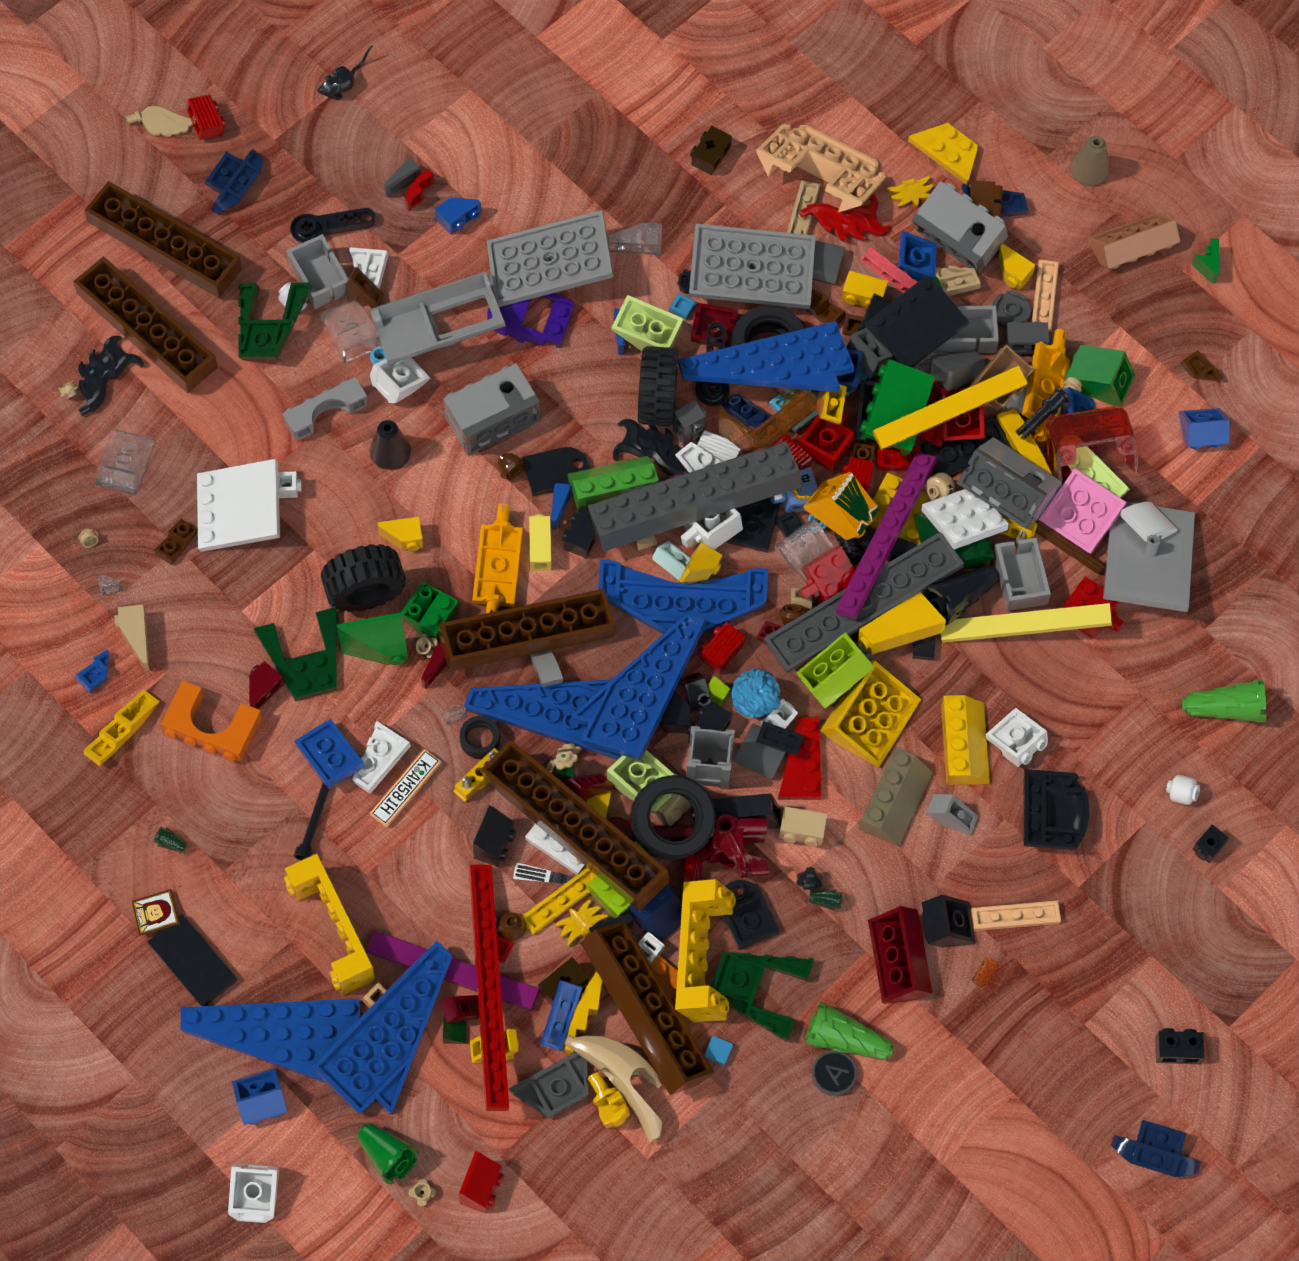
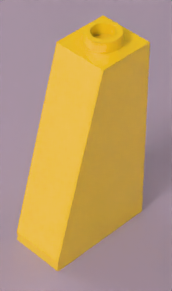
M920 592L859 629L858 642L864 650L873 655L940 634L945 630L946 620Z

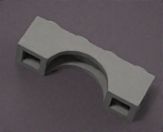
M356 377L346 379L340 385L328 388L322 394L314 398L310 397L296 407L288 408L282 413L284 424L295 442L314 433L315 419L323 411L341 409L352 414L368 406V399Z

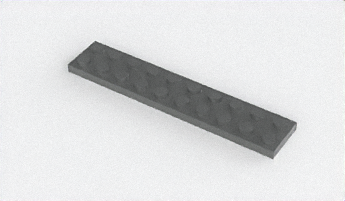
M941 532L883 566L857 619L836 614L835 609L846 590L844 589L766 636L764 642L788 674L816 657L843 633L846 632L848 636H851L898 604L920 592L922 593L928 589L927 587L937 584L964 567V563Z

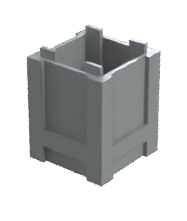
M691 726L686 777L695 780L700 785L719 786L720 789H728L735 730L717 731ZM707 761H711L712 764H715V765L704 764V763H707Z

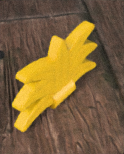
M928 175L920 180L912 178L902 181V184L899 186L887 187V191L898 193L891 196V200L901 201L897 208L904 207L910 202L918 206L919 200H926L930 194L928 192L933 188V184L924 186L930 178Z
M591 900L586 901L578 912L570 908L571 917L556 923L557 928L564 926L561 938L570 934L567 943L568 947L577 938L588 936L589 927L595 926L608 918V915L604 914L595 915L601 910L600 906L588 908Z

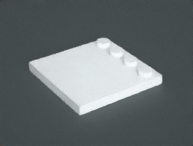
M276 459L197 473L198 549L201 552L280 538L279 476Z

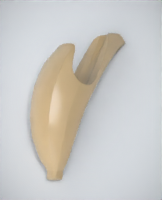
M569 1035L564 1045L570 1047L610 1079L638 1117L649 1143L658 1140L661 1135L662 1121L633 1088L630 1081L631 1076L638 1075L646 1079L654 1087L659 1088L663 1083L651 1065L632 1048L617 1040L603 1036H581L574 1038Z

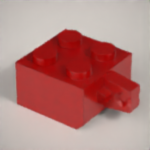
M843 411L840 424L820 419L818 414L799 440L800 447L812 457V461L831 472L836 469L855 440L856 432L846 426L849 414Z
M842 546L829 549L801 568L807 579L805 581L807 585L798 590V593L802 599L813 594L821 604L847 588L855 569Z
M1086 576L1062 606V608L1110 603L1112 626H1104L1103 628H1110L1118 633L1124 624V621L1117 617L1115 612L1119 601L1103 599L1104 588ZM1102 627L1078 630L1090 638H1095Z

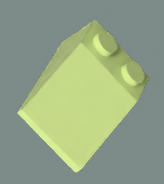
M627 295L611 330L641 351L646 346L672 348L681 331L683 318Z
M647 750L641 760L622 755L607 770V779L623 795L633 801L640 790L653 780L663 776L674 775ZM665 794L658 797L651 807V812L654 814L674 794Z

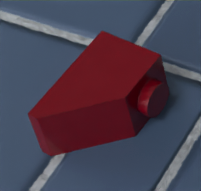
M265 661L260 665H256L249 675V704L256 709H260L284 686L283 677Z

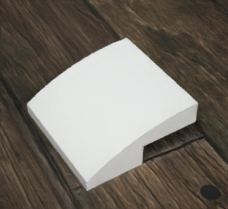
M1152 502L1137 503L1121 510L1120 516L1145 542H1147V537L1150 535H1156L1162 540L1177 532V528Z

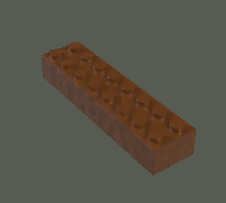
M109 181L85 209L89 224L217 298L221 297L242 270L240 256Z
M104 256L73 281L76 293L185 392L189 393L218 368L216 357Z
M600 589L443 622L439 624L438 635L448 670L451 672L610 638L614 635L615 623L605 590Z
M625 921L595 929L580 944L670 1096L699 1085L713 1074V1068L682 1016L675 1010L673 1001Z

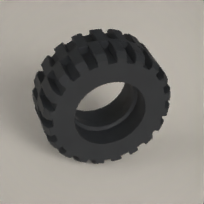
M646 346L642 349L638 394V422L642 425L670 426L673 424L678 370V350L675 348Z
M369 544L368 546H358L355 549L346 550V552L336 555L334 559L331 558L324 565L321 572V580L328 603L334 609L342 612H359L383 605L387 601L393 600L396 595H399L406 584V577L397 551L383 544Z

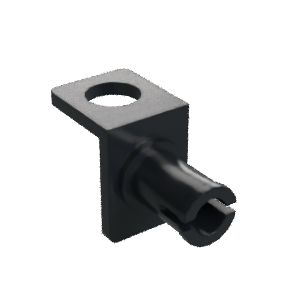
M699 672L680 678V683L686 688L693 711L701 709L703 706L706 707L712 702L706 680Z

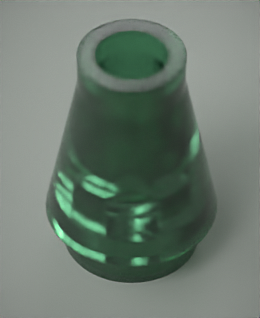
M162 826L153 841L158 844L157 847L177 851L181 854L188 843L168 827L164 828Z
M837 889L810 891L809 903L833 911L840 909L842 892L837 891Z

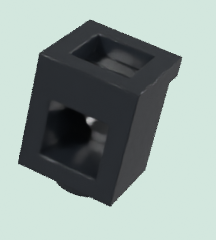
M1211 824L1209 829L1195 843L1192 850L1195 851L1198 858L1210 863L1226 845L1229 837Z

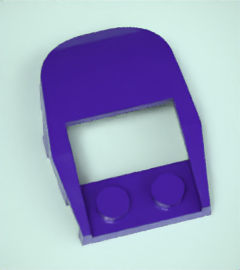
M556 293L544 295L543 297L553 302V306L543 333L522 326L531 299L499 307L505 327L494 331L503 336L509 335L514 337L516 341L521 343L528 341L534 342L535 345L544 346L546 342L556 344V348H560L575 308L574 302ZM490 308L488 309L487 320L493 317Z

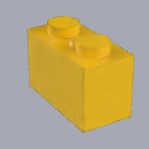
M849 271L841 301L849 305H859L867 308L873 293L885 297L888 281Z

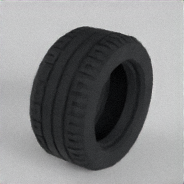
M777 306L758 307L748 311L737 321L732 332L731 346L748 343L752 337L759 333L772 332L781 335L805 329V325L799 317H796L795 314L787 309Z
M680 775L663 776L643 787L635 797L630 812V826L633 836L639 842L638 844L652 856L654 855L665 860L686 858L701 850L711 838L716 823V810L714 809L715 806L712 803L713 800L710 798V794L707 793L708 791L698 782H695V780ZM672 793L682 796L690 802L694 809L696 819L694 829L682 841L672 842L664 840L656 834L651 826V807L658 797Z

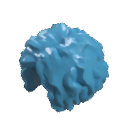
M753 668L751 671L743 672L740 677L735 679L731 694L733 705L739 714L742 713L745 717L758 718L771 713L773 710H778L781 706L778 697L781 691L772 673L763 669L756 670Z

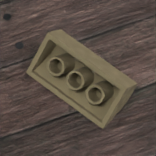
M895 747L861 819L859 830L899 847L933 772L915 755Z

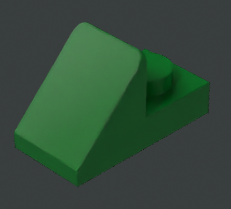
M1211 238L1209 246H1205L1204 255H1195L1192 265L1207 280L1215 284L1219 275V239Z

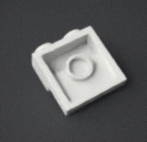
M1017 708L1012 710L986 734V739L1002 751V755L1017 767L1022 763L1024 765L1028 764L1033 757L1032 754L1037 750H1044L1048 743L1047 731Z

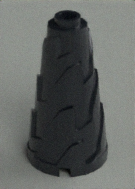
M984 566L972 572H966L955 578H949L931 585L922 594L946 620L945 626H947L965 613L967 608L979 601L981 596L998 583L999 573L995 568Z

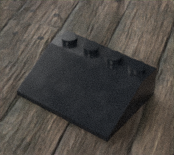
M926 275L866 321L864 325L893 355L892 359L894 361L914 367L966 327L969 321L943 289Z

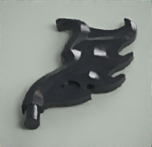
M122 336L108 338L99 355H95V349H93L90 353L87 367H84L82 361L78 365L79 374L84 379L79 381V387L87 398L86 405L78 409L81 416L90 411L93 413L103 403L106 397L108 381L116 379L129 364L136 363L140 368L144 366L143 361L137 355L126 354L117 347V342L122 340Z
M624 419L618 423V426L626 428L627 433L623 441L617 444L613 450L614 461L618 459V455L621 452H627L639 458L644 456L653 458L660 469L672 477L689 473L687 469L681 467L680 460L675 456L680 451L679 445L672 446L673 434L669 429L665 428L666 434L662 435L655 425H648L649 429L646 430L631 419Z

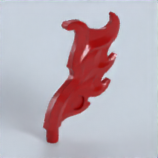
M871 194L869 197L870 205L858 206L846 211L838 212V208L825 203L809 204L806 208L799 210L801 218L808 215L815 216L823 229L828 233L834 230L835 235L842 242H850L846 235L852 236L857 240L866 241L867 237L863 236V233L883 236L890 229V225L884 227L877 220L878 201L875 194Z

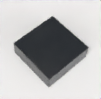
M794 511L776 519V525L785 539L804 531V526Z

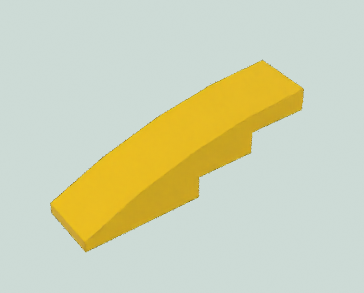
M1016 408L998 414L997 421L1006 433V438L1012 449L1052 475L1032 434L1026 440L1021 439L1022 434L1020 436L1016 434V430L1025 423Z
M143 689L115 713L114 720L99 732V737L84 749V755L98 766H101L137 731L157 708L160 701Z
M597 971L588 983L576 1007L568 1036L571 1035L574 1038L577 1035L586 1036L589 1015L598 1016L603 981ZM565 1046V1056L574 1053L570 1047Z

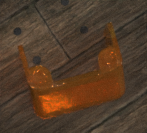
M774 387V390L786 399L777 413L751 432L721 409L719 411V433L745 452L769 447L817 409V396L809 390Z

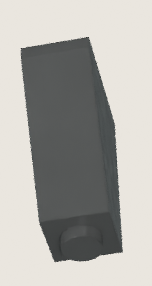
M976 351L931 357L930 375L935 376L934 380L950 391L973 382L984 370L986 364L984 358Z

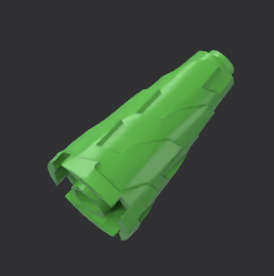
M1254 680L1252 682L1234 684V686L1191 692L1189 695H1186V698L1182 699V710L1187 711V715L1193 717H1215L1239 721H1256V723L1266 722V714L1264 715V710H1266L1264 680Z
M819 1001L816 1006L819 1010L812 1015L805 1036L807 1038L804 1041L805 1044L843 1053L869 1056L880 1060H885L886 1057L890 1059L894 1049L890 1040L878 1035L873 1030L826 1003Z

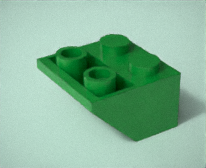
M422 581L402 610L401 617L419 635L427 634L428 637L436 638L439 642V624L454 620L459 612V602Z

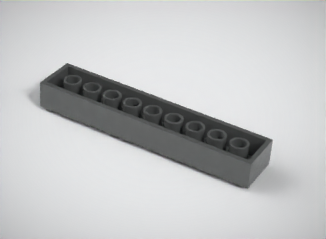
M785 441L588 505L592 525L604 552L800 488L802 484L799 468Z

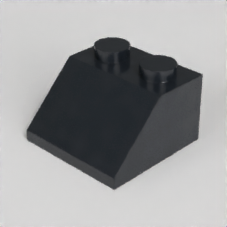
M490 805L474 839L473 853L474 859L499 867L500 862L506 860L509 851L506 848L509 842L512 843L514 841L517 830H514V821Z
M939 895L922 902V915L929 945L951 947L976 943L969 901Z

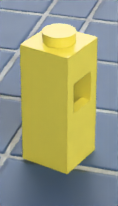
M542 514L529 516L530 571L551 570L550 516Z

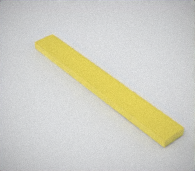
M1110 603L955 619L952 623L945 626L944 632L941 633L942 643L1112 626Z

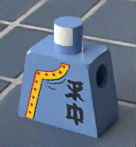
M811 467L800 470L802 487L770 497L772 504L782 502L786 512H806L803 506L818 488Z

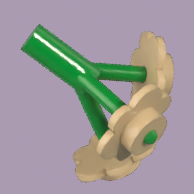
M575 744L563 745L562 748L558 749L556 759L550 760L546 764V769L550 773L555 771L567 779L576 777L573 772V763L577 761L578 757L576 754L582 750L581 747H575Z

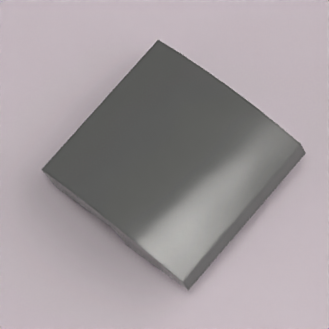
M815 240L812 280L836 285L845 247Z
M752 723L734 762L774 780L786 753L756 743L761 726Z

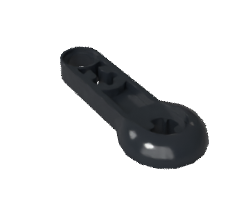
M360 208L319 216L302 214L292 220L290 232L296 241L304 243L322 234L326 236L370 228L375 223V213L370 208ZM370 215L371 220L362 221L361 216ZM344 219H347L349 223L345 224ZM304 226H309L310 230L305 231Z
M714 322L708 327L706 352L714 350V342L718 343V350L725 348L726 328L722 323ZM714 328H719L723 333L719 337H714L711 331ZM698 381L695 388L696 396L700 402L711 407L723 404L730 393V387L727 383ZM715 386L716 390L714 394H711L710 390L707 389Z

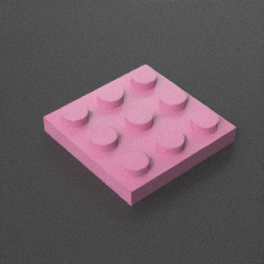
M1074 468L1039 520L1089 554H1092L1127 503Z

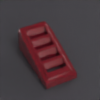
M440 642L436 645L421 678L422 687L425 689L430 686L447 666Z
M602 774L567 779V787L583 800L614 788V784Z
M478 995L450 996L441 1003L446 1023L479 1019V1011L475 1003L477 1002L478 1004Z

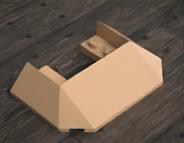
M782 124L756 151L768 177L778 167L790 173L797 166L828 182L825 191L836 198L842 199L838 212L861 206L886 178L885 174L879 171V164L876 159L808 125L791 128L788 124Z

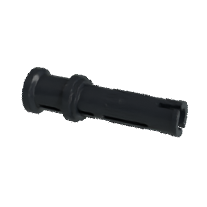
M1057 387L1054 390L1055 393L1050 398L1042 401V407L1016 430L1018 436L1022 434V440H1026L1050 415H1055L1064 403L1070 401L1068 394L1063 389Z

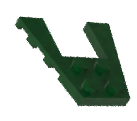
M309 282L291 283L283 319L252 320L260 287L257 284H239V358L242 360H278L312 289V285Z
M334 608L316 612L325 650L284 660L275 624L271 623L254 628L256 636L272 660L276 670L283 677V681L295 701L337 691V610Z
M723 951L711 987L728 999L730 1008L787 1042L794 1019L752 1005L765 968L807 981L814 958L774 957L773 955L765 954L760 956L752 955L751 953Z

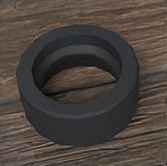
M486 716L469 718L460 729L459 739L462 750L474 759H483L493 748L497 750L500 746L498 725ZM476 727L489 729L493 735L491 744L484 748L471 746L467 740L469 731Z

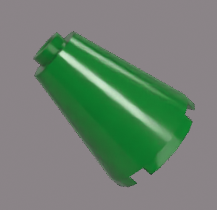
M366 1124L359 1129L358 1142L383 1181L387 1184H395L393 1180L396 1178L403 1179L417 1162L415 1155H419V1151L415 1146L374 1124Z

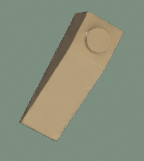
M144 605L118 607V615H115V626L120 628L123 638L144 670L150 671Z

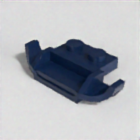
M252 149L245 159L241 161L229 152H225L204 183L219 193L211 208L213 212L220 215L224 210L240 203L261 172L263 161L261 154Z
M1142 1120L1136 1141L1117 1135L1113 1136L1111 1146L1126 1161L1140 1167L1173 1177H1184L1198 1173L1201 1161L1181 1155L1187 1133Z

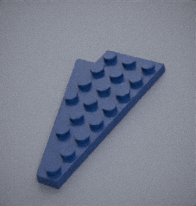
M685 614L572 714V722L587 726L581 738L583 745L637 760L642 759L707 624L706 619Z

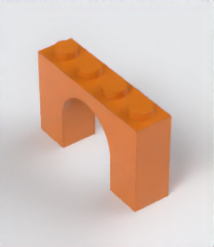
M182 680L160 724L164 735L171 739H181L185 744L195 747V745L202 747L209 754H220L230 762H242L262 721L261 710L241 703L231 724L225 730L213 734L204 733L193 724L194 715L204 697L203 690L199 686Z

